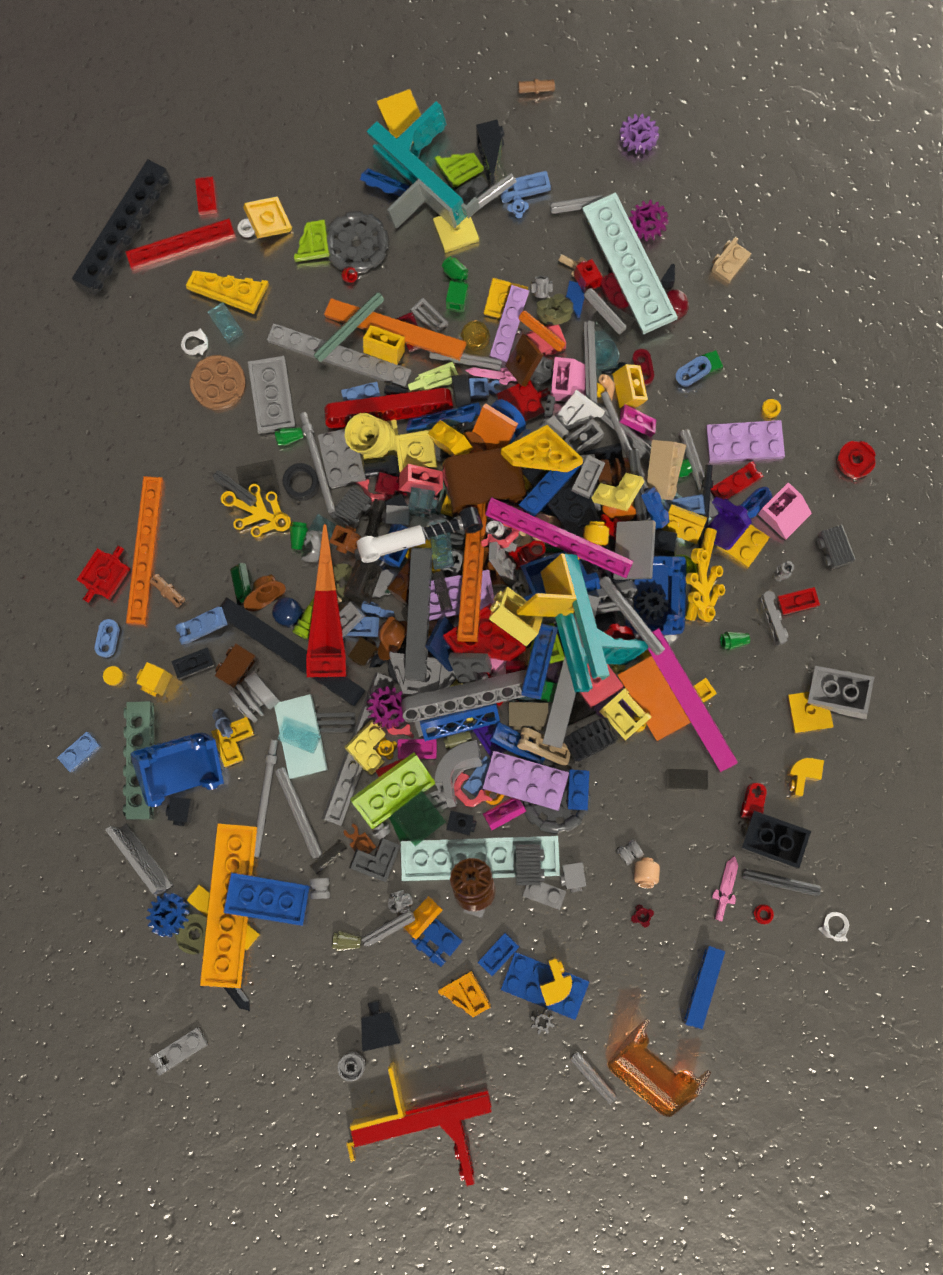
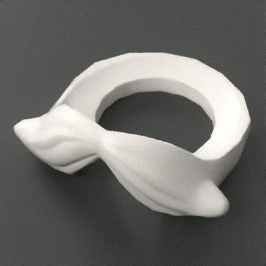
M199 328L198 331L187 333L182 339L181 346L188 355H195L197 353L203 355V352L208 348V339L201 328ZM191 336L204 341V344H200L192 350H188L185 347L186 340Z
M831 912L826 915L822 927L818 929L826 937L833 938L835 941H847L846 934L849 929V921L842 913ZM839 916L844 922V927L834 937L830 934L828 922L831 917Z

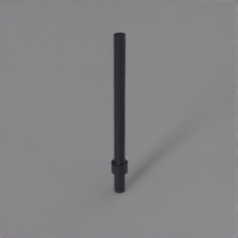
M709 464L705 465V474L702 480L705 514L702 516L707 517V521L699 537V548L702 547L705 530L708 528L710 495L714 482L712 480L713 465Z

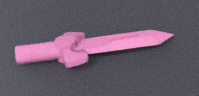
M476 367L465 370L473 376L500 379L499 383L503 385H508L510 381L518 382L507 368H501L500 371Z
M735 856L726 863L720 887L721 897L718 895L719 890H715L712 898L719 902L715 915V920L718 921L723 920L726 904H735L736 901L735 895H731V898L728 900V895L732 894L738 870Z

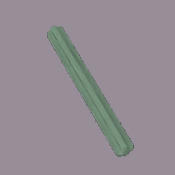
M379 292L375 293L314 353V357L319 362H322L384 301L383 296Z

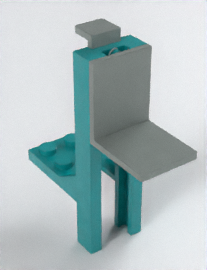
M437 101L397 139L378 121L367 130V134L377 143V145H373L374 151L412 184L387 209L395 228H398L424 202L433 208L454 229L466 217L469 219L480 208L479 200L476 197L465 205L463 199L419 160L421 149L429 145L432 139L438 133H441L447 125L442 106Z

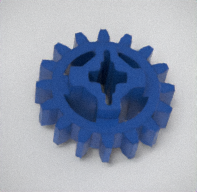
M164 893L163 897L157 896V902H151L153 908L147 910L151 915L147 916L146 919L151 921L148 927L153 928V933L165 937V935L172 937L173 933L179 934V928H185L183 922L189 921V919L185 918V915L189 914L190 911L185 909L188 904L183 902L184 898L174 893H171V895Z

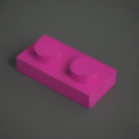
M624 405L621 408L620 423L649 437L655 434L656 419L628 405Z
M398 739V759L407 758L412 753H415L419 759H437V739L429 741L424 739Z
M510 798L483 813V816L491 830H494L523 814L526 810L520 800Z

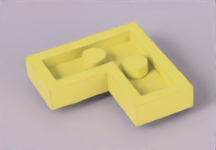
M625 473L618 487L600 483L592 496V500L597 504L627 511L642 487L644 479L641 476Z
M370 720L344 747L366 773L371 776L384 763V760L373 747L386 735L377 723L373 724L374 720Z

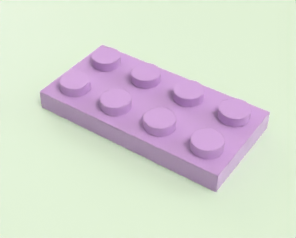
M781 420L706 425L709 463L781 459L785 457Z
M489 570L483 571L480 610L495 602L493 600L494 593ZM462 575L431 581L429 621L439 620L443 616L446 618L459 616Z
M493 751L483 789L559 811L569 772Z

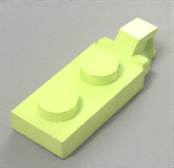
M453 362L419 374L415 378V382L408 384L409 392L439 389L452 384V376L458 375Z

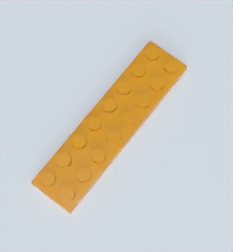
M217 824L200 986L241 988L248 917L226 914L223 911L230 874L236 873L252 876L257 827Z

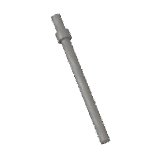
M603 392L601 397L625 454L629 459L628 451L632 450L619 422L620 420L608 392ZM641 468L642 477L644 479L645 474L643 472V469ZM645 479L643 483L644 492L648 490Z
M303 412L300 414L303 425L302 432L306 436L328 513H332L335 511V507L313 436L314 429L309 422L307 413Z
M270 740L268 755L265 756L264 763H266L256 824L257 834L254 857H259L273 767L277 761V756L275 755L278 741Z

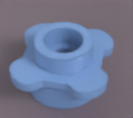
M515 196L513 202L507 206V210L513 212L516 218H521L523 213L529 208L528 203L521 200L520 196Z

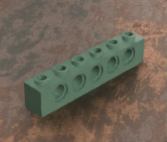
M150 701L127 702V707H124L126 726L123 730L124 738H126V746L123 748V754L126 757V765L123 767V775L126 777V785L123 786V795L126 796V804L123 805V815L126 816V820L154 819V807L146 805L140 785L136 786L134 783L136 772L130 754L133 751L154 745V703ZM141 717L142 724L136 727L135 720ZM141 736V745L135 746V739ZM140 794L142 802L136 805L134 798Z

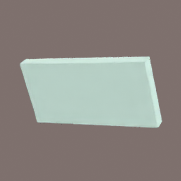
M309 694L279 702L274 708L289 779L328 770L312 695Z

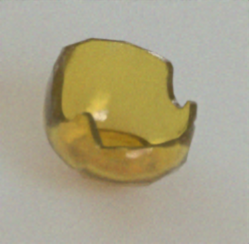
M477 320L470 321L463 327L461 337L467 344L466 347L471 351L483 350L489 344L490 332L483 322Z

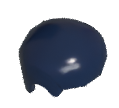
M284 597L278 599L274 604L272 616L277 623L293 627L297 625L298 620H301L304 610L295 599Z

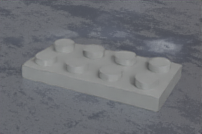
M285 356L248 361L258 433L278 431L279 428H296Z

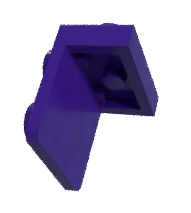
M716 497L712 504L718 511V514L708 525V528L717 530L714 544L725 550H730L752 521L743 506H736L728 499L723 500Z

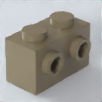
M508 702V726H512L513 730H521L524 726H532V730H543V726H547L548 703Z

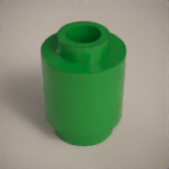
M449 256L442 263L444 273L454 282L457 280L464 282L468 278L469 270L457 258Z

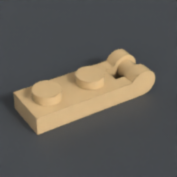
M526 727L521 729V739L517 745L519 749L528 750L560 765L566 766L569 764L571 754L566 744L563 743L562 748L542 744L544 734Z

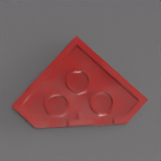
M491 603L480 610L478 642L458 641V626L443 635V639L454 653L488 654L490 659L503 661L513 660L526 651V647L489 619Z

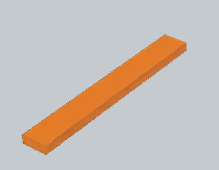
M331 298L324 316L346 323L360 307ZM372 312L357 327L368 331L372 325L405 337L406 344L459 361L467 345L465 341Z
M143 476L126 618L127 624L147 625L151 590L150 580L153 573L163 487L162 477Z
M488 503L472 505V507H476L483 528L475 533H466L458 641L478 642L485 546H481V541L486 538V511Z

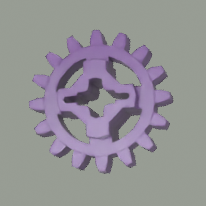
M634 114L633 119L627 117V122L623 121L619 133L621 134L620 141H623V147L629 146L628 151L630 152L634 149L635 154L638 153V150H641L642 154L645 153V149L651 151L652 146L656 145L659 137V127H655L656 121L650 122V116L645 119L644 114H641L640 117Z

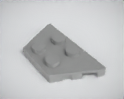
M389 653V658L402 694L418 695L448 688L456 677L454 671L448 672L436 658L428 657L426 681L405 680L406 654Z

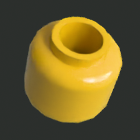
M591 521L589 525L584 527L583 539L599 546H606L609 541V528L605 526L604 522Z

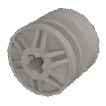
M253 671L244 678L248 686L246 689L237 684L236 687L241 693L238 695L233 689L228 691L239 711L255 723L258 721L254 714L255 711L264 716L261 709L262 705L271 710L280 701L258 674Z

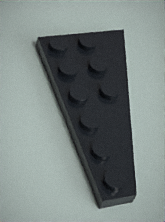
M580 467L547 503V506L566 531L583 538L584 527L589 525L591 521L600 522L592 496L590 495L588 499L571 491L582 469ZM529 468L522 472L533 488H535L550 470ZM608 544L606 546H601L603 548L610 550ZM591 563L594 568L599 567V566H597V565Z

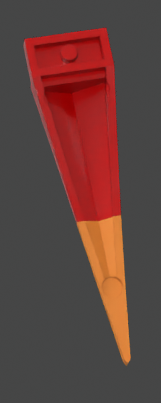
M324 524L306 657L307 677H346L345 647L327 526Z

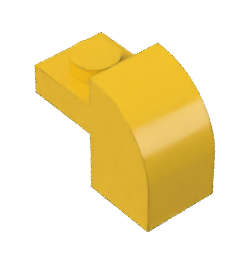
M804 758L794 762L789 767L786 776L794 777L789 784V791H792L791 796H803L805 779L813 781L822 779L824 760Z
M556 958L548 960L554 980L540 985L546 1006L564 1000L572 987L571 975L562 976L565 970L562 962H557Z

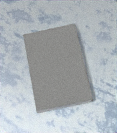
M654 520L617 522L615 553L634 562L627 578L614 573L613 578L615 580L652 579L656 526Z

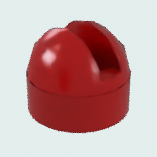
M352 267L345 268L341 273L342 279L348 283L355 282L358 276ZM351 269L354 273H348V271Z

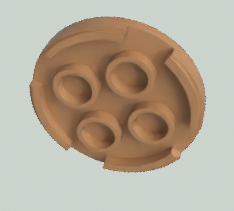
M213 355L201 360L196 365L190 378V389L195 399L204 407L213 410H222L235 405L243 396L246 388V377L241 366L235 360L222 355Z

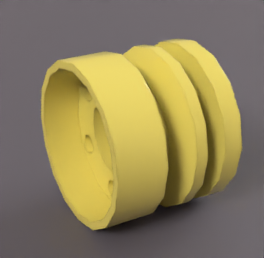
M360 413L353 416L347 423L345 440L351 450L371 458H379L386 455L394 443V433L392 427L386 421L368 413Z

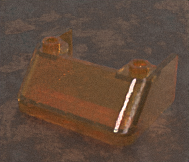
M647 1018L630 1033L608 1062V1068L660 1114L671 1117L699 1096L711 1072L707 1070L697 1078L692 1072L687 1070H681L677 1074L646 1048L649 1044V1038L644 1030L650 1022Z

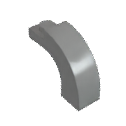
M477 740L465 742L454 747L445 754L438 764L435 773V784L438 791L441 792L442 801H446L449 808L456 807L454 784L457 777L467 769L483 766Z

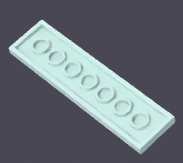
M613 193L582 207L583 213L643 335L677 320V315L617 194Z
M558 836L401 841L402 881L450 880L451 871L454 866L468 858L484 861L490 867L493 878L516 877V845L539 844L540 849H544V861H540V869H544V876H560Z

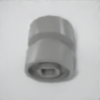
M350 1051L343 1055L338 1063L339 1075L345 1081L352 1082L359 1079L366 1069L364 1056L358 1051Z

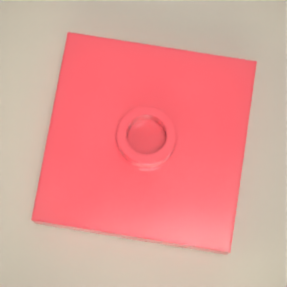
M587 664L593 688L588 692H580L589 707L592 708L623 689V685L608 664L610 676L605 680H601L600 677L592 679L589 664Z

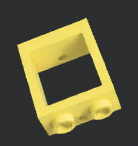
M507 586L503 592L499 591L493 599L495 602L490 607L491 614L489 619L527 646L538 635L543 616L517 615L516 611L527 601Z

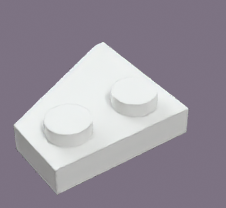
M576 390L555 417L569 430L578 424L589 422L592 418L602 417L605 411Z

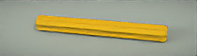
M706 528L701 547L709 554V558L705 562L706 573L717 530L712 528ZM697 564L695 573H697L698 581L700 582L699 567ZM692 586L691 592H698V591ZM688 601L685 619L695 621L698 608Z

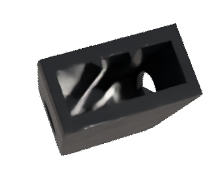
M655 529L654 556L676 557L677 533Z
M379 1000L369 1002L370 1015H365L361 1018L362 1051L400 1044L401 1037L391 1011L382 1012Z

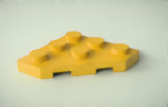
M548 425L501 449V455L512 466L569 472L583 464V458Z

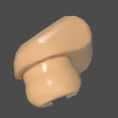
M601 374L598 381L605 388V392H608L612 401L615 383L608 375Z

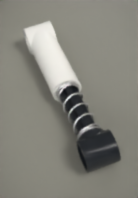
M468 507L462 510L459 516L454 517L453 520L448 521L446 519L445 522H437L435 525L429 524L425 528L417 525L375 538L373 536H366L359 539L356 544L362 562L370 563L379 559L380 556L425 544L426 539L430 540V538L435 536L438 538L439 535H447L449 532L455 533L456 530H463L467 534L478 532L483 528V524L477 508Z

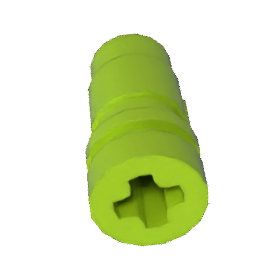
M314 599L306 607L301 620L297 621L298 625H295L292 630L293 633L306 640H309Z

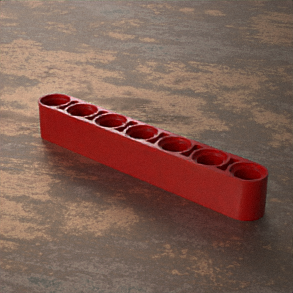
M447 388L329 403L324 407L325 424L329 428L346 427L349 420L360 413H368L384 421L420 417L453 409L451 391Z

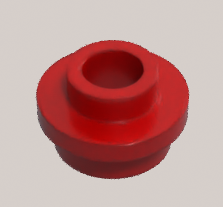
M761 904L755 908L754 918L760 924H768L773 920L774 912L770 906ZM763 910L767 914L765 918L760 916V912Z

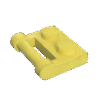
M626 688L599 711L605 718H608L610 724L625 740L652 717L649 713L646 714L634 701ZM623 699L640 718L637 723L618 703L620 700Z

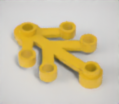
M251 484L248 489L250 493L256 496L257 507L249 506L242 500L237 499V496L231 491H226L222 494L221 502L225 506H237L253 514L243 519H236L233 525L237 530H242L246 525L262 519L271 521L261 527H252L251 535L259 538L263 533L273 529L280 532L286 531L291 525L290 517L281 512L277 502L278 496L275 492L271 491L266 494V500L271 503L274 514L267 512L260 495L261 489L257 484ZM254 486L258 488L256 493L251 491V488ZM270 494L275 495L273 501H270L268 498ZM228 496L233 497V501L231 503H228L226 501ZM280 519L285 520V524L283 526H280L278 524V521ZM238 521H242L243 523L242 527L240 528L236 526V523ZM258 528L260 530V534L254 535V529Z
M695 548L691 552V559L693 563L698 564L700 582L698 581L697 573H687V584H691L698 591L690 592L688 594V601L698 608V617L701 620L711 622L715 616L714 606L717 599L725 594V586L723 584L714 585L716 578L723 575V568L720 565L712 566L707 580L705 562L708 560L709 554L703 548ZM712 587H713V593H712L711 597L709 598L710 591H711V589H712Z

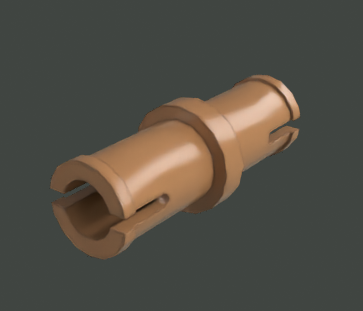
M554 79L518 81L519 94L530 92L539 94V92L555 91Z
M159 574L153 576L155 580H150V583L161 592V595L164 598L167 597L177 608L182 605L180 601L185 602V598L174 589V586L168 584Z

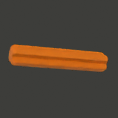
M523 311L519 315V320L558 352L565 347L564 341L527 311Z

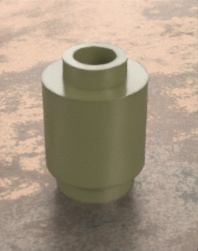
M468 730L448 735L443 740L446 749L450 748L451 750L462 743L472 741Z

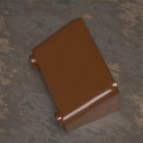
M504 447L452 456L444 460L443 482L453 518L459 516L462 510L472 507V505L488 503L491 498L496 500L509 499V503L517 507L525 499L527 492L522 467L512 466L501 455V449Z

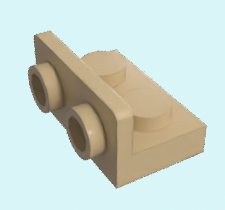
M737 237L732 242L729 240L723 247L724 252L721 255L717 254L712 261L714 265L711 272L728 284L751 256L749 251L737 244Z

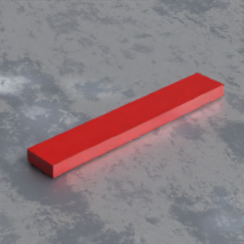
M230 218L126 251L130 268L135 270L236 236Z

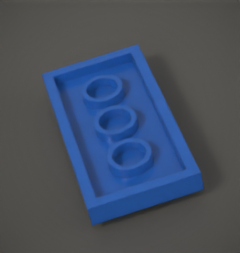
M231 873L223 913L303 926L310 886Z
M514 952L501 990L576 1020L589 981L570 974L572 987L568 996L558 1003L546 1006L540 985L554 980L550 965ZM562 973V976L564 977L566 975H569L570 973Z

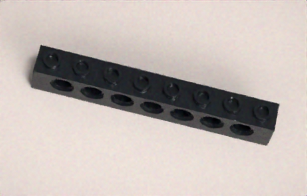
M147 159L73 275L72 280L77 287L96 296L98 291L102 290L106 278L112 274L113 267L117 261L121 260L123 251L131 244L135 232L140 230L142 221L150 214L154 202L159 200L163 188L169 184L170 176L166 168Z

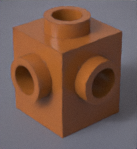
M336 525L329 543L337 546L336 550L344 554L347 551L354 553L355 549L358 548L356 543L361 536L355 533L356 529L346 525L344 528Z

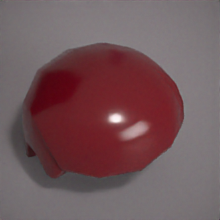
M673 289L666 292L677 315V319L685 316L689 310L687 296L680 290Z

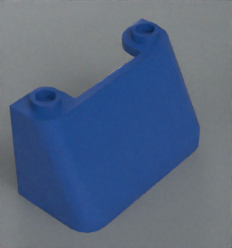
M654 556L652 579H635L634 583L638 593L634 596V610L639 615L641 609H636V604H638L636 599L638 596H641L640 593L643 590L647 592L648 588H652L653 592H655L656 589H659L658 594L665 593L666 596L663 599L669 600V603L666 605L668 611L663 612L664 616L662 618L657 616L656 621H653L651 616L648 620H645V614L639 615V617L651 632L660 628L663 635L682 634L685 628L686 559L685 557ZM650 602V606L654 607L655 603ZM626 618V627L631 628L633 633H638Z
M206 733L191 734L142 748L130 754L145 803L148 807L160 806L165 800V796L200 785L207 788V790L216 789L218 785L224 784L216 741Z

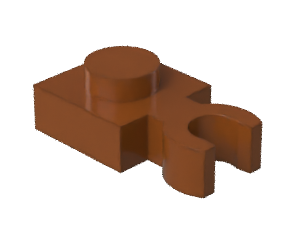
M352 824L355 830L353 834H348L346 830L343 831L347 838L353 839V842L349 845L354 851L357 849L370 854L377 848L365 832L361 835L359 834L357 825Z

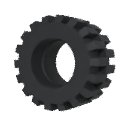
M600 718L567 735L564 742L573 760L581 761L613 745L618 738L608 718Z

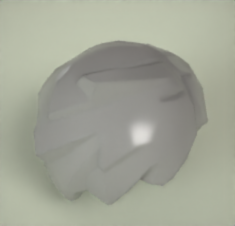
M311 530L306 532L307 540L304 542L306 547L303 548L304 554L301 556L303 561L317 563L320 557L322 531Z

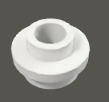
M249 219L240 221L238 224L239 234L243 237L253 236L255 232Z
M490 521L486 525L487 536L492 534L495 539H499L504 534L505 528L501 522Z

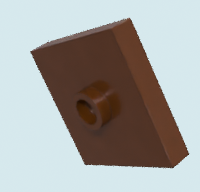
M522 334L505 366L518 383L526 387L544 355L527 335Z

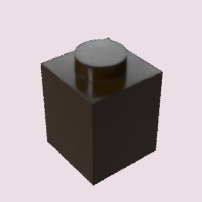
M360 637L348 655L349 659L366 669L378 651L375 646L376 643L368 637L366 639Z

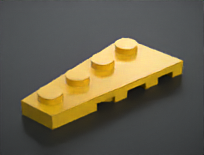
M193 271L186 284V288L190 291L252 314L255 313L269 286V282L266 280L258 282L253 281L251 278H245L244 280L230 275L222 277L217 276L215 273Z

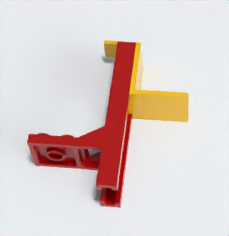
M390 1063L388 1071L397 1109L353 1120L350 1125L352 1139H349L346 1143L350 1162L356 1160L355 1147L440 1126L455 1142L456 1160L460 1159L461 1161L458 1168L461 1181L465 1180L466 1186L474 1185L475 1175L462 1120L492 1113L488 1090L405 1111L395 1063Z

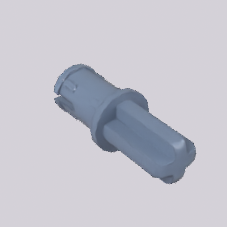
M215 709L212 712L215 727L220 731L222 737L227 736V738H230L233 730L230 726L229 718L225 716L223 709Z

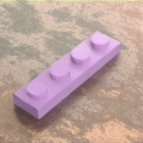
M511 286L489 357L501 359L507 363L520 322L519 315L524 310L529 290Z

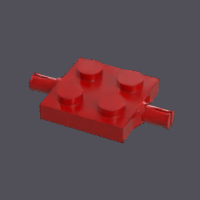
M529 380L526 387L517 384L497 393L496 397L498 400H505L515 406L524 417L525 422H528L545 414L541 398L551 393L548 387L538 392L533 387L531 380Z
M117 545L112 554L105 553L98 548L96 549L77 578V581L88 589L82 598L84 601L89 603L95 594L102 595L106 599L111 600L130 571V568L118 559L125 550L124 548Z

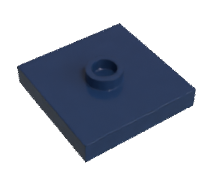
M443 616L439 618L425 647L449 672L453 671L448 658L450 653L454 652L443 639V635L455 627Z

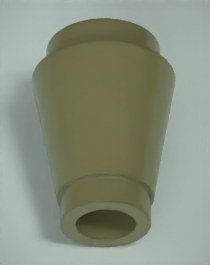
M338 931V933L333 932L332 949H336V951L360 949L361 937Z

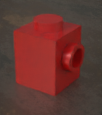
M593 259L582 261L576 265L574 277L583 293L590 288L600 287L602 275Z

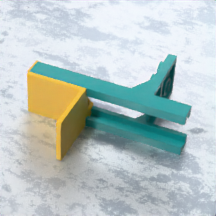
M570 553L560 554L541 571L546 594H535L516 612L517 615L556 618L574 691L588 692L593 686L587 664H589L592 679L600 677L601 680H605L610 676L607 664L627 665L649 647L645 641H638V639H614L597 629L579 564L580 558ZM574 612H575V615H576V619H577V623H578V626H579V630H580V634H581V638H582V641H583L584 648H583L582 645H581V641H580V637H579V634H578V630H577L575 618H574V615H573Z

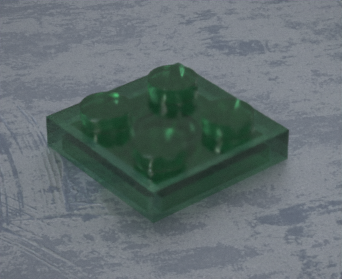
M423 791L391 815L415 847L446 823L445 819Z

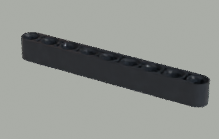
M225 598L220 607L223 609L227 622L307 675V650L229 598ZM311 677L354 707L366 691L347 677Z

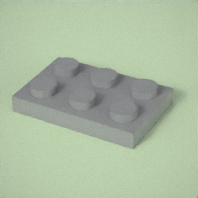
M345 429L318 435L329 489L366 481L361 455L351 450L347 445Z

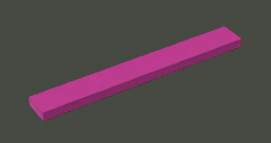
M491 498L489 501L486 516L627 578L634 561L494 498Z
M660 628L652 631L665 650L660 655H655L650 647L648 650L718 769L722 772L737 764L736 757Z

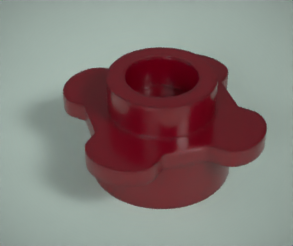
M639 904L635 907L636 911L631 920L633 923L642 924L644 928H647L650 925L649 921L654 915V911L643 908V905Z

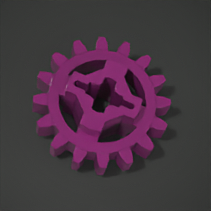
M652 200L648 204L642 201L641 207L636 205L637 210H631L633 217H629V220L636 234H638L639 240L644 237L645 241H648L649 237H651L654 241L655 235L661 237V230H667L665 225L669 224L668 214L665 212L664 206L660 207L659 202L653 205ZM637 221L640 223V228L637 226Z
M386 686L383 690L379 688L376 690V693H371L370 696L373 699L367 700L370 707L366 708V710L371 711L368 718H374L373 724L379 722V728H383L386 725V728L390 729L392 725L397 727L399 726L398 722L402 723L405 721L402 717L401 702L404 698H401V691L396 693L395 687L389 691V687ZM387 695L384 700H378L381 696ZM391 715H396V717L393 720H389V718H391Z

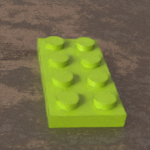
M412 753L351 797L350 800L371 829H374L433 786L435 781L417 755Z

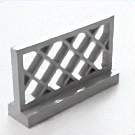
M127 823L120 828L110 826L106 829V832L156 898L174 886Z

